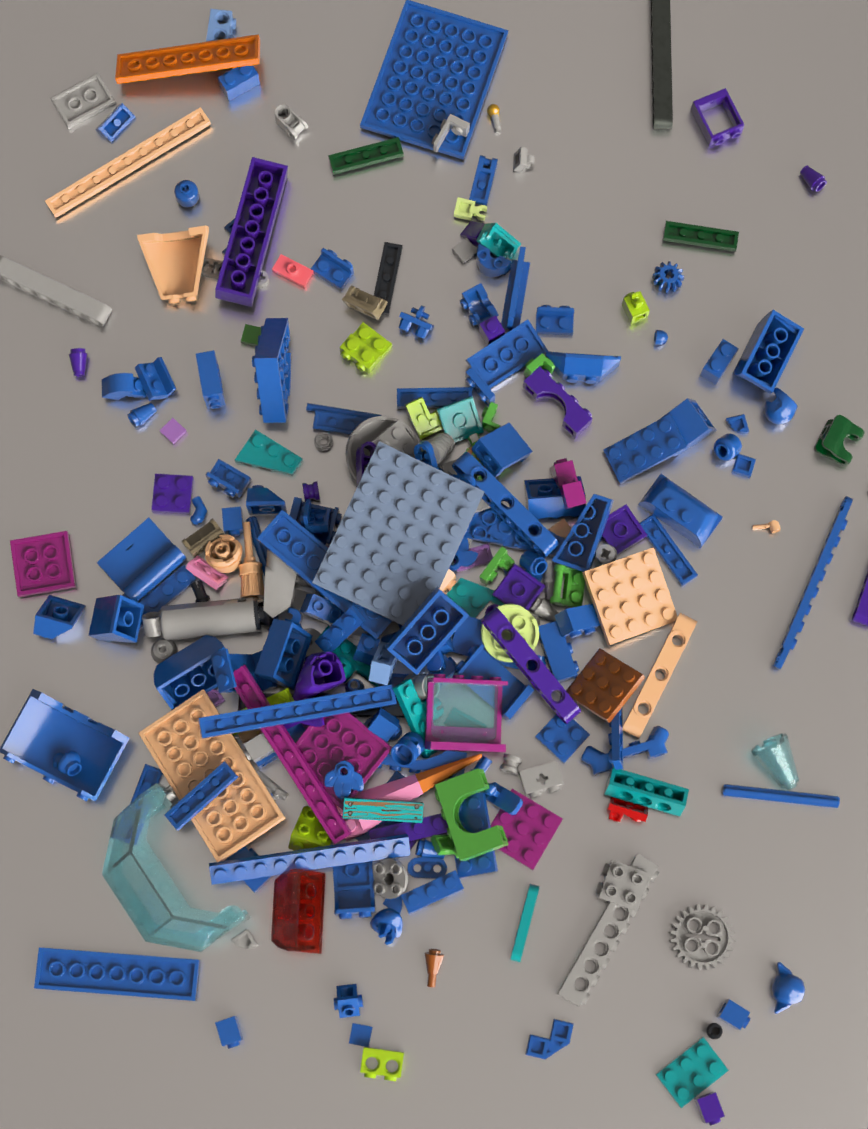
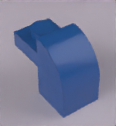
M132 373L112 374L101 380L102 398L120 400L125 396L141 399L146 397V392L139 377H133Z

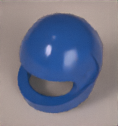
M775 388L773 392L776 399L772 402L766 401L764 413L770 422L782 425L791 421L798 406L781 389Z

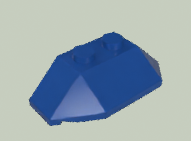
M546 351L545 354L555 365V373L562 380H566L569 383L585 381L587 384H595L600 382L615 370L621 361V356Z

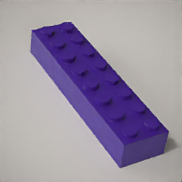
M252 157L215 288V298L252 307L288 175L287 165Z

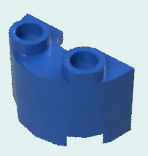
M480 244L478 245L476 261L479 271L483 275L494 278L506 275L510 271V260L502 256L494 258L490 255L488 248Z
M482 283L462 293V299L459 301L464 310L467 309L470 315L468 316L469 321L473 326L476 324L479 326L480 323L495 315L499 316L494 305L490 302Z

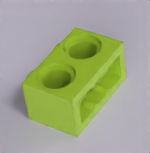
M364 1047L360 1072L364 1073V1077L376 1079V1075H383L384 1080L396 1081V1078H401L404 1052ZM369 1057L377 1059L378 1065L375 1069L367 1067L366 1060ZM389 1060H395L398 1063L396 1071L390 1072L387 1070L386 1063Z

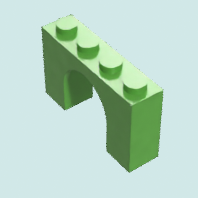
M477 768L435 784V796L441 802V814L443 819L447 821L449 827L447 828V833L450 839H453L455 845L453 851L456 858H459L460 861H467L509 845L503 826L496 825L477 833H471L460 822L459 809L462 802L473 794L489 789L483 769Z

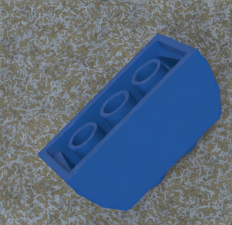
M770 311L757 324L735 367V375L753 383L769 394L772 393L804 328L777 311Z
M662 474L659 475L638 504L649 513H654L656 518L699 548L703 546L723 518V516Z
M205 635L156 666L153 674L154 685L171 710L204 689L208 693L217 687L210 654L223 650L225 647L216 637Z

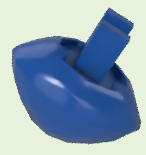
M392 908L382 909L374 915L370 921V927L379 934L380 938L386 937L385 944L388 945L393 943L394 938L400 937L403 927L402 917L398 911Z

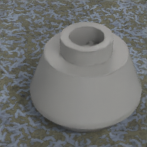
M164 638L157 640L151 647V656L157 663H161L177 653L176 644L172 640L167 641Z

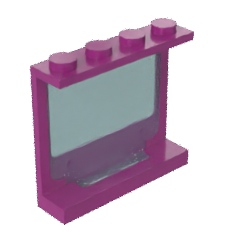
M434 674V678H427L425 749L506 752V744H501L502 688L508 685V681H501V677H490V680H483V676H471V679H464V675H453V678H446L445 674Z

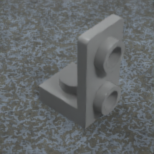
M450 114L448 119L443 120L439 135L436 134L432 140L433 151L438 152L449 130H452L456 135L466 137L469 133L470 123Z

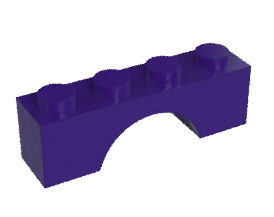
M539 366L524 380L523 388L535 400L548 397L555 399L562 405L565 412L562 426L574 438L578 437L592 423L593 418L590 411L586 408L583 409L578 404V400L573 395H569L560 382L556 383L548 370H543Z

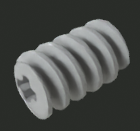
M439 433L428 441L433 447L437 465L447 458L455 447L453 438L446 433Z

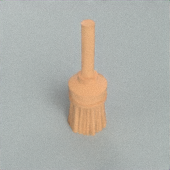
M243 522L245 558H243L244 562L238 565L239 577H241L240 598L257 596L258 599L264 598L262 563L257 562L256 558L253 557L250 522Z

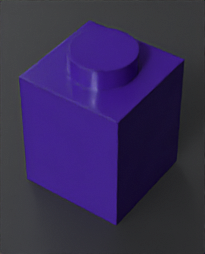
M496 315L479 324V333L487 346L505 334V330Z
M710 1092L694 1098L703 1123H709L711 1126L721 1122L720 1118L725 1117L716 1092Z

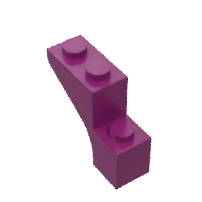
M567 458L556 460L554 465L550 467V472L561 492L565 509L586 504L582 483L577 479L573 460L567 461Z

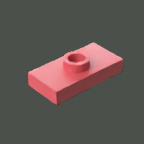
M282 254L272 268V272L303 288L306 287L314 273L313 270Z

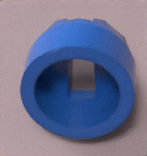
M655 330L654 345H664L668 340L667 333L662 330Z

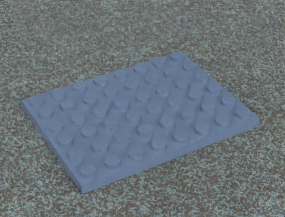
M379 441L312 583L403 626L437 586L441 587L485 491Z

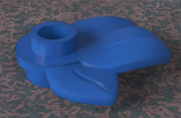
M467 537L462 539L454 557L456 563L449 567L451 571H456L461 566L468 567L472 565L478 557V553L469 551Z
M342 760L336 764L334 770L326 774L324 785L326 787H334L336 796L344 800V797H348L352 789L363 791L364 781L362 775L354 771V766L351 762ZM346 768L348 773L343 774L341 769Z

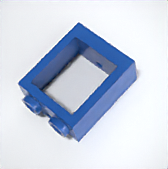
M215 351L196 353L202 394L206 407L218 409L221 405H225V399Z

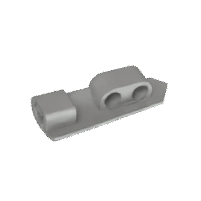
M267 549L263 610L274 618L290 607L297 573Z

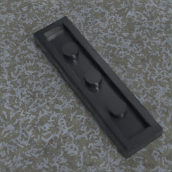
M384 242L374 296L388 302L382 315L389 316L403 249V245Z

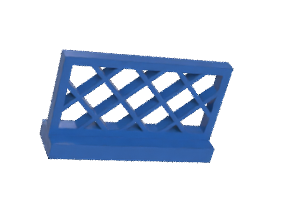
M520 246L518 260H512L501 321L505 332H509L520 325L530 262H524L526 247Z

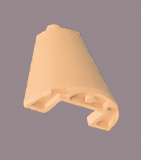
M206 225L191 227L187 231L137 235L161 300H168L169 304L180 303L179 299H185L186 301L197 300L196 297L198 295L209 234V227Z

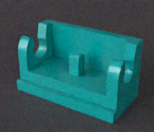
M497 223L485 224L476 240L482 246L488 248L494 256H502L506 259L507 257L512 259L521 245L518 240Z

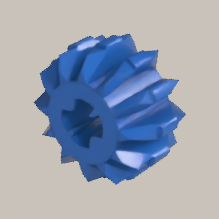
M668 261L667 265L662 262L660 267H655L652 279H655L654 286L659 285V291L664 288L665 293H668L669 289L675 292L676 287H681L684 275H681L682 269H677V263L672 266L670 261Z

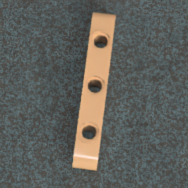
M682 613L678 615L623 725V731L640 738L698 621ZM672 638H679L681 645H674ZM655 672H663L664 679H657ZM639 705H644L647 707L646 714H642L638 711Z

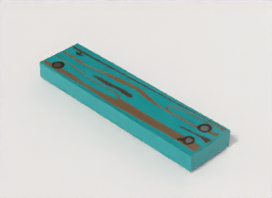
M344 797L342 817L422 823L424 803Z

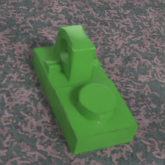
M501 546L479 576L481 583L486 586L489 582L492 583L498 576V568L509 572L515 561L508 555L507 549Z

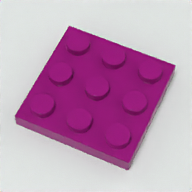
M68 531L10 540L18 597L76 588Z
M511 789V792L522 798V807L516 815H510L500 809L490 827L496 825L503 826L509 845L499 848V851L529 869L534 870L563 818L516 790Z

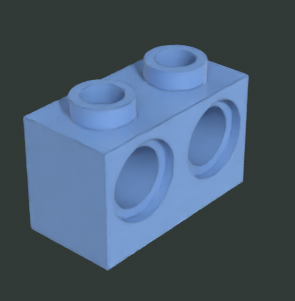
M211 9L206 42L215 41L218 38H234L232 29H236V18H233L232 11Z
M382 641L372 660L369 681L380 685H388L396 667L397 658L386 649L385 645L387 643Z

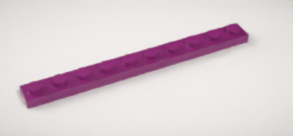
M245 665L233 672L237 686L234 689L247 709L271 706ZM284 725L260 728L332 842L336 844L349 836L352 831Z

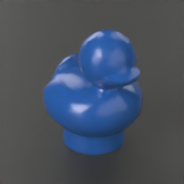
M69 751L66 754L56 753L53 756V767L58 768L62 774L75 776L82 769L80 755L75 751Z

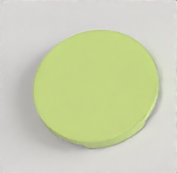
M515 604L498 606L497 608L531 649L534 650L539 640V627L532 614L524 609V607ZM482 624L481 640L486 651L499 661L512 663L511 658ZM506 630L502 631V638L504 640H510V632Z

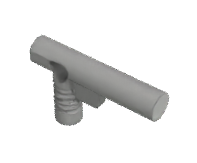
M258 769L256 772L267 786L268 791L273 794V799L276 801L280 797L285 800L289 794ZM276 789H279L281 793L275 794Z

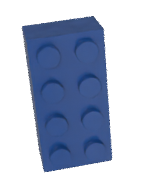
M437 586L385 645L386 649L417 675L468 618L469 614Z

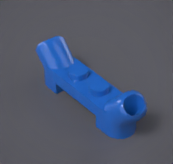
M661 726L653 727L646 742L640 743V740L629 743V747L623 748V759L646 752L648 759L667 754L668 751L665 743L669 737L668 731ZM592 746L586 747L581 759L591 766L593 775L612 770V763L609 762V753L605 754Z

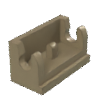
M351 286L345 297L342 298L349 308L379 320L388 304L386 300L355 288V286Z
M212 518L206 525L188 538H184L181 542L193 558L205 551L209 541L212 543L220 538L219 535H224V532Z

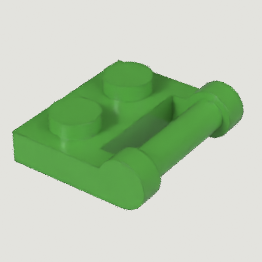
M556 564L554 566L556 573L553 596L550 597V603L568 608L582 606L585 587L583 571ZM563 574H565L563 597L561 598Z

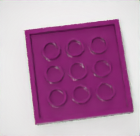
M350 713L323 717L325 725L321 727L309 726L295 743L332 802L342 810L344 800L336 796L334 787H326L324 785L326 774L334 770L338 762L346 760L353 764L354 771L362 775L365 784L392 749V746L368 730V727ZM346 768L341 769L343 774L348 773ZM352 789L348 797L354 798L359 791Z

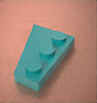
M255 429L235 458V462L250 464L254 467H262L293 476L303 462V458Z

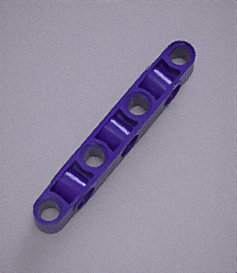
M497 607L481 619L485 628L565 724L581 713L579 706ZM503 630L510 632V640L502 638L501 633ZM527 661L535 663L534 671L527 669ZM553 691L559 692V701L552 699L551 694Z

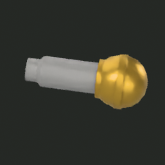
M491 104L487 108V113L492 118L495 131L499 132L501 131L498 116L500 108L496 104Z

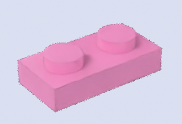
M198 555L186 566V569L194 576H197L215 590L226 583L228 576L218 572Z

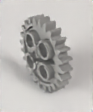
M697 904L696 910L689 906V913L682 910L683 917H675L679 923H672V926L676 928V931H670V934L675 935V938L671 939L670 942L676 943L672 950H679L676 957L683 956V964L690 961V968L697 964V970H701L702 965H704L706 970H709L710 964L716 968V961L723 964L722 957H730L727 950H734L729 946L730 943L735 942L734 939L730 938L735 932L729 931L733 924H726L729 917L722 918V910L715 913V906L708 910V904H705L703 909ZM691 920H695L698 923L696 931H692L689 928ZM711 923H715L718 926L716 934L709 931ZM704 932L705 936L719 937L720 941L706 939L701 942V938L686 937L685 933L698 935ZM689 940H693L696 943L694 951H689L687 948ZM709 943H713L716 946L714 954H710L707 951Z

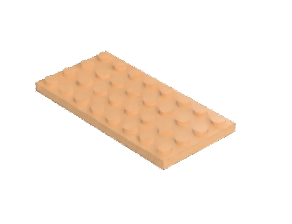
M203 689L138 734L179 800L184 798L224 761L238 776L233 783L191 819L215 860L220 862L286 818L253 765L247 759L233 734L201 739L198 718L220 714Z

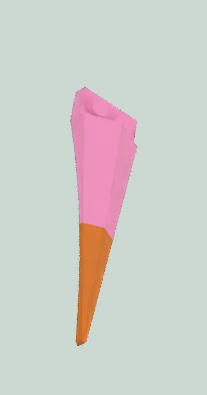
M482 754L467 757L358 792L354 798L412 801L433 788L435 784L444 781L479 760ZM334 803V805L336 806V808L342 816L343 810ZM343 818L352 831L349 836L345 837V840L349 841L365 834L382 821Z

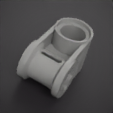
M281 104L276 107V123L290 138L296 140L299 133L308 129L307 123L289 106ZM280 114H286V115H287V116L284 117V118L279 117Z

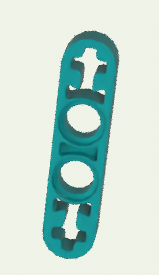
M529 885L510 960L521 961L540 886Z

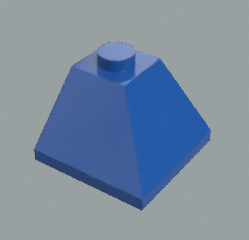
M254 485L252 488H248L246 507L249 515H276L281 510L287 513L285 501L268 488H264L262 485Z
M49 595L35 615L33 634L53 639L73 628L85 610L86 605Z

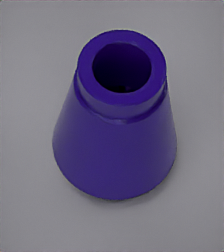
M808 165L800 171V174L811 190L819 192L827 183L825 176Z
M70 349L69 358L74 376H85L87 362L85 349Z

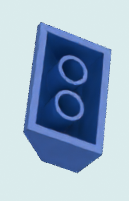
M577 476L578 481L582 483L581 476ZM553 478L524 480L527 510L537 519L548 517L560 518L561 516L577 517L581 515L586 507V504L565 509L561 492Z
M273 619L259 662L256 665L255 674L264 680L294 690L313 635L293 622Z

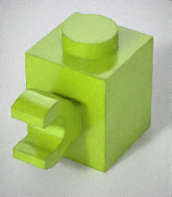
M641 291L628 293L623 298L622 307L631 324L648 317L650 310Z

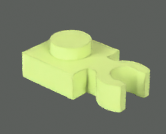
M458 197L454 217L471 221L472 216H475L478 220L485 221V215H481L479 212H487V206L479 205L477 207L475 206L476 201Z

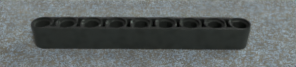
M650 0L653 129H672L670 0Z

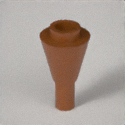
M429 949V952H425L428 987H435L436 974H438L444 958V954L439 949Z

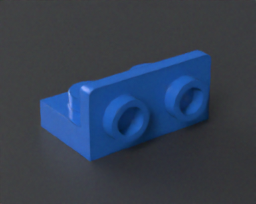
M322 248L320 257L311 267L314 274L342 291L354 274L353 265L348 260L338 258L334 251L326 250L325 248Z
M550 305L537 307V334L573 336L574 308L569 306H560L558 308L551 307Z
M158 357L152 363L138 364L135 367L149 400L167 398L176 390L162 357Z

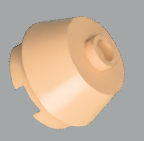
M219 535L220 538L212 543L211 541L207 543L205 559L218 572L230 573L235 571L238 565L241 564L242 545L231 535Z

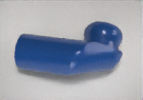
M200 496L192 499L196 510L190 520L194 525L202 523L207 514V509Z

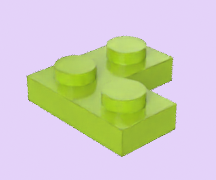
M423 397L404 404L420 440L443 429L437 410L429 413Z

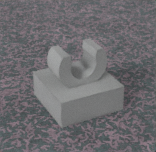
M520 147L514 153L513 171L521 172L525 167L530 168L531 164H534L535 156L527 155L528 148Z

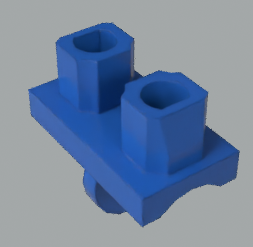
M422 305L419 310L412 307L411 313L416 314V317L405 312H401L399 316L401 317L400 329L409 332L412 323L417 324L418 328L415 335L425 339L429 330H433L434 325L420 320L421 318L428 320L430 316L424 312L425 306Z

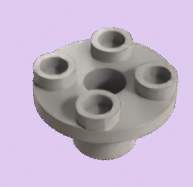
M393 858L383 859L373 866V890L377 895L386 899H394L401 896L408 884V874L404 865Z

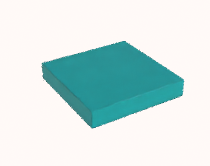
M472 396L436 409L444 433L449 434L455 443L465 440L475 433L481 434L484 432Z

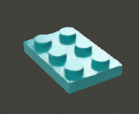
M702 1037L655 1075L679 1107L682 1108L729 1070L706 1039Z

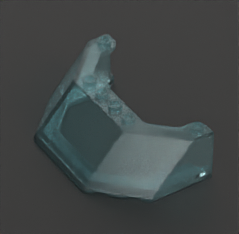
M156 783L140 794L114 818L102 876L145 942L202 952L251 917L246 909L242 911L235 905H230L219 913L190 908L146 840L150 818L166 808L163 803L166 796L163 790L165 786Z

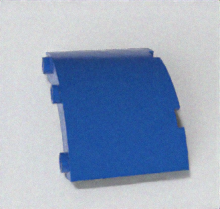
M32 689L0 747V753L4 754L3 759L13 764L17 761L43 774V779L53 784L56 781L78 792L77 797L85 801L89 798L96 802L130 738L67 706L62 708L63 704ZM77 752L81 758V771L75 776L59 772L58 768L53 767V756L56 753Z

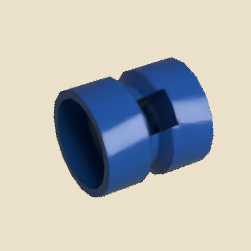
M415 732L406 733L391 749L393 761L402 767L410 766L425 749L423 738Z

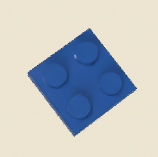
M555 714L535 738L564 764L590 734L574 719L565 724Z

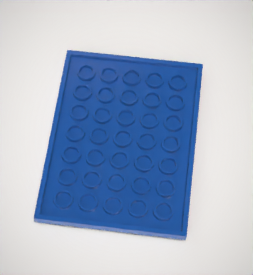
M406 0L360 123V128L392 138L399 137L401 141L433 150L432 140L436 134L439 135L443 120L448 119L449 115L452 114L470 123L469 133L465 137L456 135L452 130H449L438 152L464 160L509 30Z

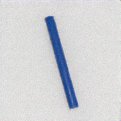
M307 403L306 407L307 411L313 412L315 410H322L366 418L382 416L380 414Z

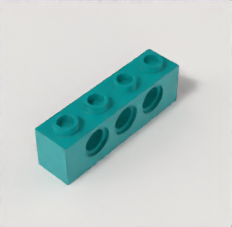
M613 767L608 776L604 795L681 816L686 807L689 789L625 770H615V767Z

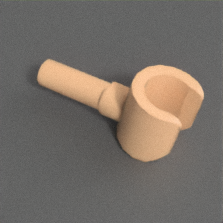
M776 520L766 524L753 525V530L769 528L771 533L779 532L781 529L779 522Z

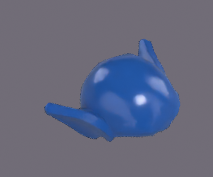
M781 962L777 963L778 975L772 983V995L777 1001L774 1010L775 1014L789 1008L792 1004L801 1002L805 994L803 980L793 975Z

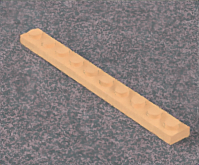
M200 107L45 200V203L54 217L57 218L211 125V122Z

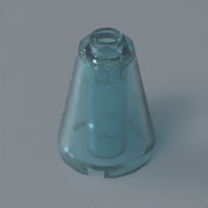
M786 733L770 737L763 741L762 747L756 745L751 750L753 756L782 789L790 790L797 786L799 777Z

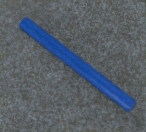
M724 784L722 788V794L731 797L838 808L840 804V798L831 795Z

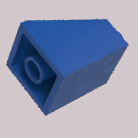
M689 398L663 416L672 415L688 447L686 450L717 431L698 403ZM684 450V451H682V452H680V453H678V454H676V455H674V456L677 457L678 455L682 454V453L685 452L686 450Z
M122 595L96 598L88 636L102 641L137 643L144 605Z

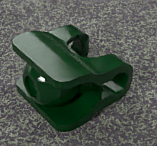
M837 415L834 419L826 422L814 449L817 453L841 465H848L853 457L843 445L844 438L859 441L863 438L865 432L846 417Z

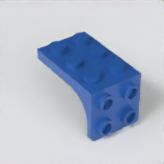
M372 861L333 867L334 914L339 916L340 919H351L354 914H359L360 918L372 917L371 913H376Z

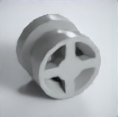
M603 544L596 550V557L600 562L607 564L616 560L617 550L611 545Z
M504 754V762L500 765L499 769L518 775V766L522 763V759L514 755Z

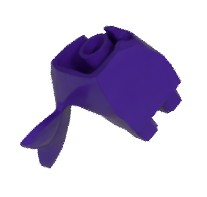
M322 651L305 657L304 666L296 683L293 695L294 701L311 699L344 683L346 677L339 657L330 651ZM323 717L283 724L286 730L299 723L315 727L325 725Z

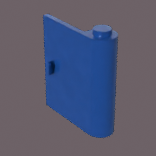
M148 517L103 556L97 564L123 591L124 594L122 596L138 602L187 558Z

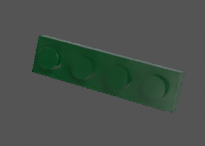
M399 137L328 155L334 175L403 157L404 153Z
M666 221L663 241L736 252L739 232Z

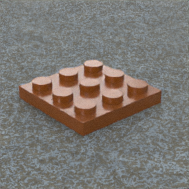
M599 648L566 692L575 702L610 723L645 677L642 673Z

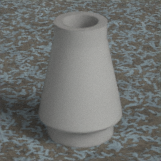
M538 596L530 607L533 614L551 622L556 620L554 615L558 614V612L545 598Z

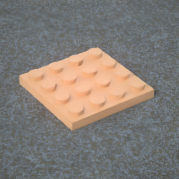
M654 547L582 572L607 645L670 624L678 618Z

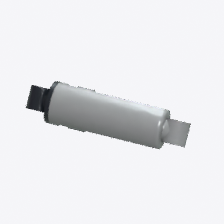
M256 596L162 606L160 613L149 612L142 615V623L146 637L163 635L164 640L168 641L198 638L205 635L218 636L261 631V624L272 625L273 619L279 620V615L274 618L269 616L263 610L264 601L259 603Z

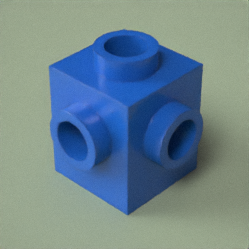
M357 984L336 986L337 998H334V1008L339 1010L340 1018L360 1016L359 1007H363L362 994L358 995Z

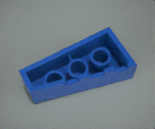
M593 494L552 561L583 572L590 570L614 500Z

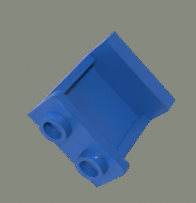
M510 423L479 438L471 448L495 478L509 466L518 461H525L533 452Z
M294 497L289 516L301 525L302 506H305L306 502H303L302 498ZM311 504L312 509L328 508L320 505ZM331 508L328 532L323 534L311 533L327 547L330 546L336 533V524L340 525L342 514H340L339 508Z

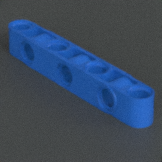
M464 452L452 464V468L457 474H469L473 478L475 474H478L482 477V481L475 479V487L485 491L482 499L541 557L546 558L559 545L557 539L473 455L469 452ZM501 501L507 502L509 508H504L501 505ZM528 528H533L536 531V535H531Z

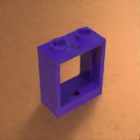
M726 88L693 101L690 110L709 146L719 145L728 138L733 139L741 135L744 123ZM722 104L733 127L713 135L702 112Z

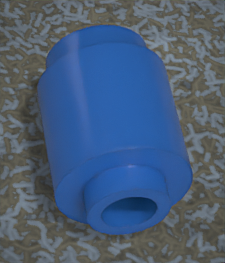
M531 550L524 552L520 557V566L534 575H542L547 569L545 559Z

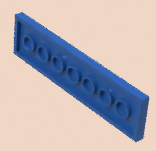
M281 510L258 536L257 541L343 613L354 605L366 619L360 627L375 640L392 622V620L312 583L328 547L284 510Z
M39 947L34 988L196 1001L200 960Z

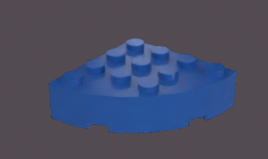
M266 318L264 326H261V335L258 336V345L255 346V356H252V366L256 368L254 381L258 383L257 399H260L261 402L259 414L263 415L264 423H286L289 409L287 402L291 389V352H287L290 341L288 318Z

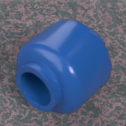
M183 180L177 183L174 190L177 202L183 207L194 206L199 200L196 184L190 180Z
M725 434L714 443V453L719 459L724 461L733 459L742 449L740 439L734 434Z

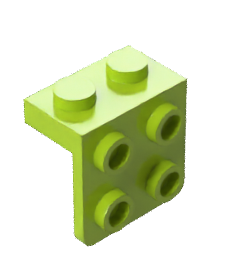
M304 806L292 831L288 848L295 851L330 845L332 840L313 810L309 806Z

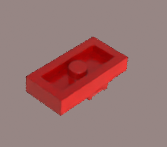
M610 797L608 810H610L609 819L620 822L625 814L634 821L646 822L649 807Z

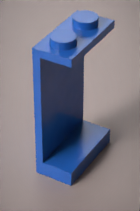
M483 644L473 645L467 652L469 655L465 661L461 660L456 665L455 669L457 671L453 675H464V679H471V676H483V680H490V677H501V681H508V685L502 688V717L505 720H510L534 689L530 685H524L483 649L485 647ZM465 684L494 709V686Z
M225 648L210 654L219 693H237L234 689L237 686L233 672L243 665L247 667L262 692L276 688L277 684L264 680L255 674L256 665L259 662L262 650L254 654H229L228 649Z

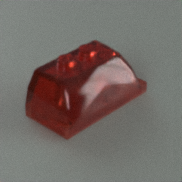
M292 869L282 873L275 879L271 941L278 948L292 952L321 954L325 873Z

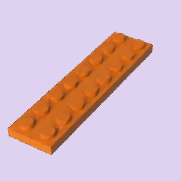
M257 34L117 54L115 79L117 84L260 64V37Z

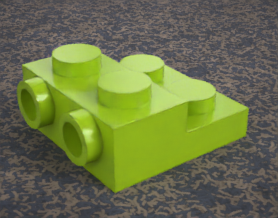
M363 322L339 347L340 355L347 361H353L356 368L361 372L366 371L370 374L391 349L392 343Z

